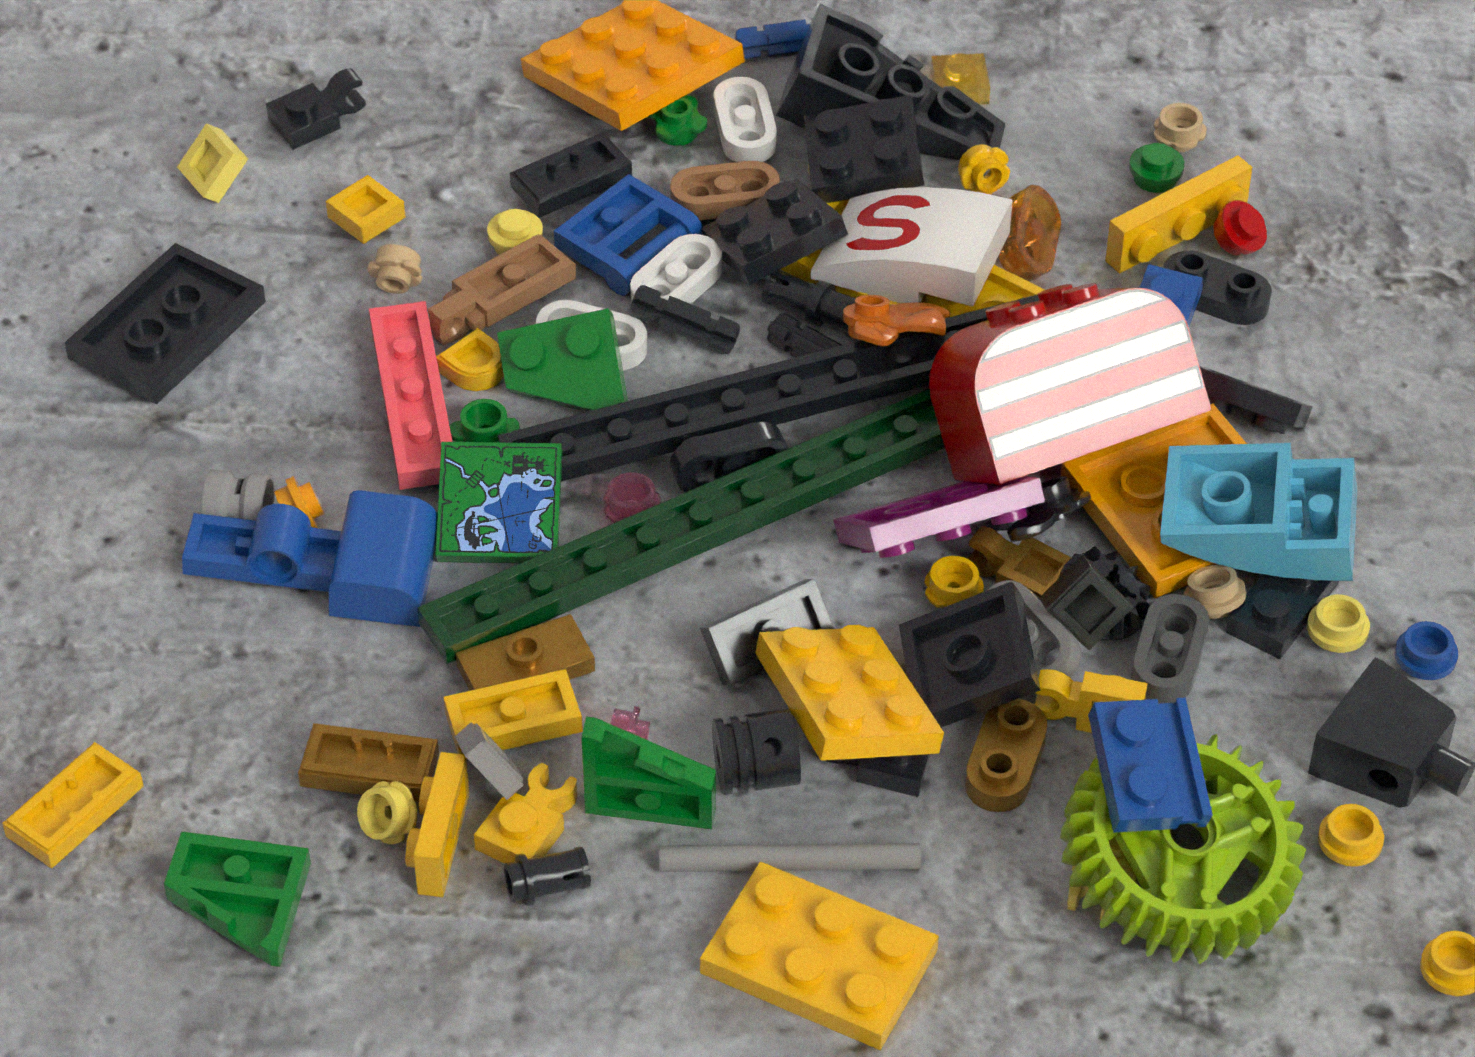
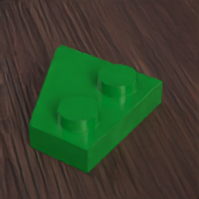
M586 716L581 736L586 814L712 830L716 812L715 769L603 720Z
M181 831L164 881L166 898L268 965L280 967L311 866L309 848Z

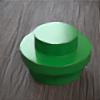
M1152 143L1141 146L1132 153L1129 169L1134 182L1139 188L1151 193H1163L1172 189L1182 177L1185 162L1182 155L1174 148L1162 143Z

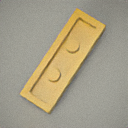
M1237 155L1110 220L1105 261L1120 274L1139 263L1150 261L1160 252L1184 240H1190L1201 231L1213 226L1222 207L1235 200L1248 201L1253 167Z

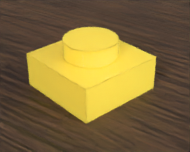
M206 123L177 168L203 198L219 203L248 161V158L222 129Z

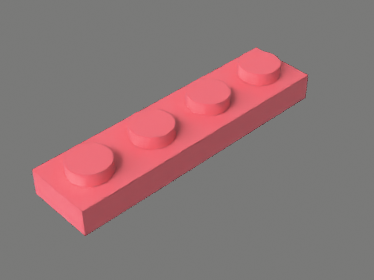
M426 301L370 308V325L399 490L438 485L440 479L441 442H452V436Z

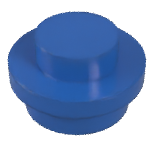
M1422 621L1411 625L1399 636L1395 647V659L1400 668L1407 674L1422 680H1437L1448 676L1455 669L1458 660V648L1452 633L1446 627L1435 622Z

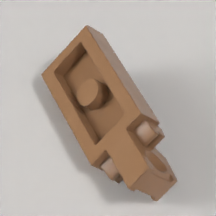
M537 234L452 280V289L443 296V300L428 308L432 336L442 345L465 337L470 328L473 331L477 328L483 330L485 326L488 328L576 279V264L542 235Z

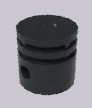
M789 708L744 714L743 721H739L738 716H729L728 723L725 724L722 718L712 720L715 765L723 795L732 794L733 787H737L738 792L742 793L748 792L749 785H752L756 791L800 784L801 761L799 743L793 715ZM764 743L773 747L774 757L768 756L764 752Z

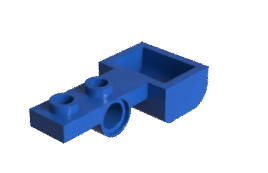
M362 490L350 493L341 531L313 528L308 516L303 511L287 504H271L263 507L258 512L256 521L194 513L182 556V570L185 575L329 592V616L420 627L417 607L424 605L426 601L436 550L438 514L429 503L419 498Z

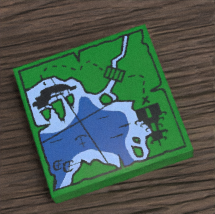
M441 442L436 539L437 562L522 563L559 547L562 445L559 443Z

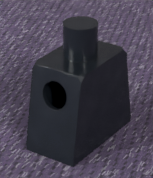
M1374 657L1316 733L1308 773L1324 781L1402 808L1411 804L1427 781L1457 797L1460 796L1472 777L1475 762L1449 749L1457 719L1453 709L1384 661Z

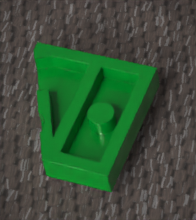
M609 308L497 332L505 385L511 393L534 399L542 398L554 401L561 406L576 410L581 408L588 411L628 401L614 315Z

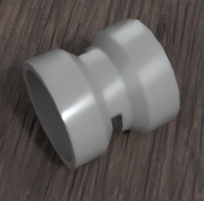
M210 469L203 488L202 514L256 521L257 514L263 507L274 504L275 488L272 475L251 473L246 478H237L231 471Z

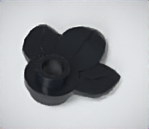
M1066 476L1043 481L1041 486L1045 502L1026 507L1027 517L998 525H993L990 519L976 527V532L981 526H986L995 531L1008 530L1007 534L1011 542L1032 538L1045 532L1056 521L1073 514V510L1086 505L1091 499L1090 492H1078L1077 488H1071Z

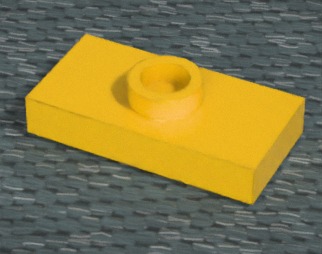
M94 742L2 823L5 836L52 869L144 787L141 773Z

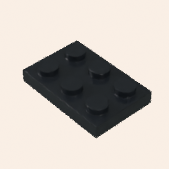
M174 243L64 342L67 358L158 404L266 302L264 286Z

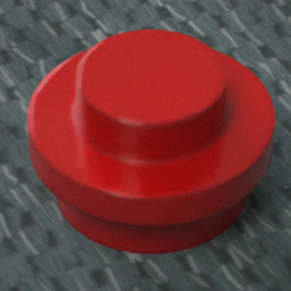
M1240 200L1231 201L1222 207L1214 222L1215 238L1218 244L1230 254H1253L1261 249L1266 242L1267 229L1261 213L1247 202Z

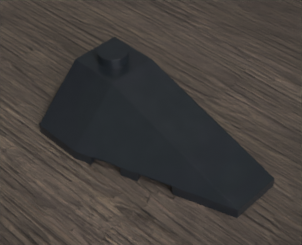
M819 5L786 81L776 116L805 128L804 115L911 95L921 154L960 160L962 155L975 145L985 144L992 148H1000L1005 122L956 87L945 86L942 88L920 72L924 64L911 55L905 60L901 59L880 43L884 35L870 25L825 5Z

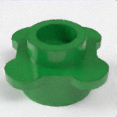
M689 95L681 97L648 116L650 119L655 120L658 139L672 146H682L691 143L697 138L698 133L703 132L707 128V118L700 115L697 110L698 100Z
M477 399L469 402L460 413V421H455L450 425L452 440L456 442L499 443L498 435L520 429L518 420L507 418L505 407L492 399Z

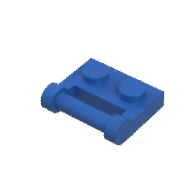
M628 174L555 229L554 246L605 278L607 285L616 294L625 296L630 292L631 279L636 272L674 239L688 234L702 235V224L693 212ZM661 224L666 227L665 230L629 258L624 259L619 256L621 252L656 225Z

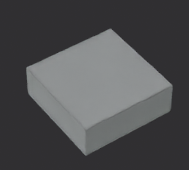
M470 722L455 736L464 756L506 800L524 785L522 782L524 779L515 763L477 723L473 724Z

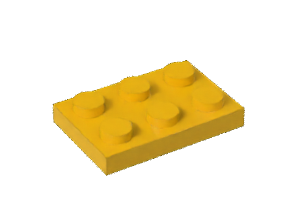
M847 625L841 629L818 630L792 627L785 631L759 632L755 654L821 761L939 754L944 731L874 627Z
M760 861L701 955L700 974L881 1051L937 953L939 935Z

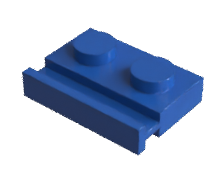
M1176 698L1174 703L1159 704L1158 699L1094 702L1088 716L1113 833L1177 829L1180 824L1195 823L1196 827H1206L1213 814L1186 698Z

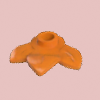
M879 295L859 296L855 299L854 304H850L843 309V321L848 325V334L852 338L880 346L892 344L899 337V333L908 331L926 332L943 336L946 334L945 318L950 317V311L942 306L922 302L890 304L888 298Z

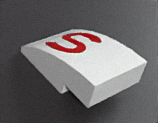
M931 187L897 188L850 198L841 215L848 235L823 247L811 269V279L825 281L868 295L884 296L890 301L897 303L921 302L924 295L929 294L973 307L1010 233L1012 199L980 192Z

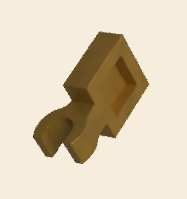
M981 526L969 540L968 546L975 549L968 559L978 568L979 576L992 577L996 575L995 584L1006 580L1019 582L1039 598L1059 578L1062 568L1071 559L1070 556L1033 537L1023 540L1019 545H1016L1005 539L997 531L986 526Z

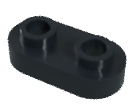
M1195 250L1174 253L1166 259L1163 268L1203 278V289L1196 307L1197 311L1237 325L1257 323L1264 319L1269 311L1272 293L1271 285L1266 278L1254 271Z
M754 422L711 434L694 436L685 440L673 452L670 458V469L679 488L686 493L789 448L780 429L776 425L768 422Z

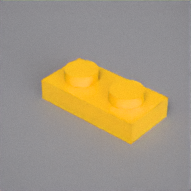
M566 669L443 697L445 715L457 754H463L455 736L470 722L473 724L477 723L502 750L583 732L582 715Z
M440 752L434 777L425 776L422 782L419 812L424 817L421 828L410 829L405 852L406 866L415 868L417 892L419 895L444 897L470 795L467 760L463 754Z

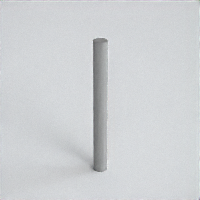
M920 843L659 846V872L754 871L760 861L783 871L915 870L921 868Z

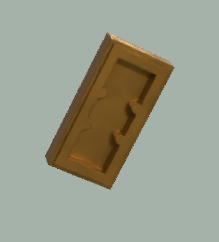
M571 614L456 652L457 668L469 691L566 669L569 680L595 671V657Z
M313 723L298 771L300 787L363 795L381 781H386L389 784L393 781H399L409 788L414 801L419 802L424 777H433L439 756L438 739Z

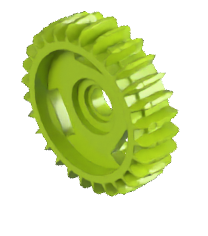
M1217 734L1212 735L1206 745L1196 743L1213 814L1206 827H1196L1195 823L1189 824L1195 827L1202 835L1203 846L1199 849L1188 850L1177 845L1171 837L1170 829L1113 833L1097 756L1093 759L1089 769L1081 773L1073 788L1074 792L1071 794L1064 809L1066 820L1061 828L1060 839L1066 842L1067 845L1062 853L1061 862L1066 865L1076 866L1069 878V886H1088L1089 888L1082 901V909L1100 905L1105 911L1099 923L1100 929L1116 921L1124 927L1121 938L1122 945L1127 944L1136 935L1146 939L1145 953L1147 956L1152 955L1159 944L1169 946L1173 963L1180 960L1186 948H1191L1199 964L1207 960L1213 948L1224 960L1232 955L1238 945L1248 950L1255 944L1260 934L1267 935L1274 928L1281 915L1286 912L1293 901L1294 891L1301 882L1303 875L1299 865L1304 859L1306 849L1296 843L1302 834L1303 825L1299 822L1287 821L1294 810L1295 801H1277L1275 795L1281 787V780L1265 783L1259 777L1264 766L1263 760L1250 767L1240 761L1241 745L1236 746L1229 754L1219 750ZM1116 839L1141 887L1122 869L1110 848L1109 840ZM1246 858L1258 866V880L1244 899L1226 905L1217 896L1243 859Z

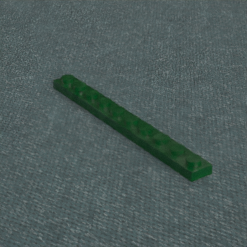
M930 388L417 607L419 624L445 663L449 664L456 661V652L539 625L945 448L932 404Z

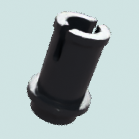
M581 846L574 847L572 850L529 859L523 853L516 854L514 862L504 864V878L510 900L512 902L523 900L526 906L534 905L536 897L579 888L587 889L591 886V876L589 874L584 875L583 871H589L590 868L586 853Z

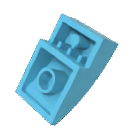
M1291 443L1169 446L1160 531L1161 543L1212 563L1253 573L1308 580L1353 581L1357 510V482L1354 458L1293 459Z

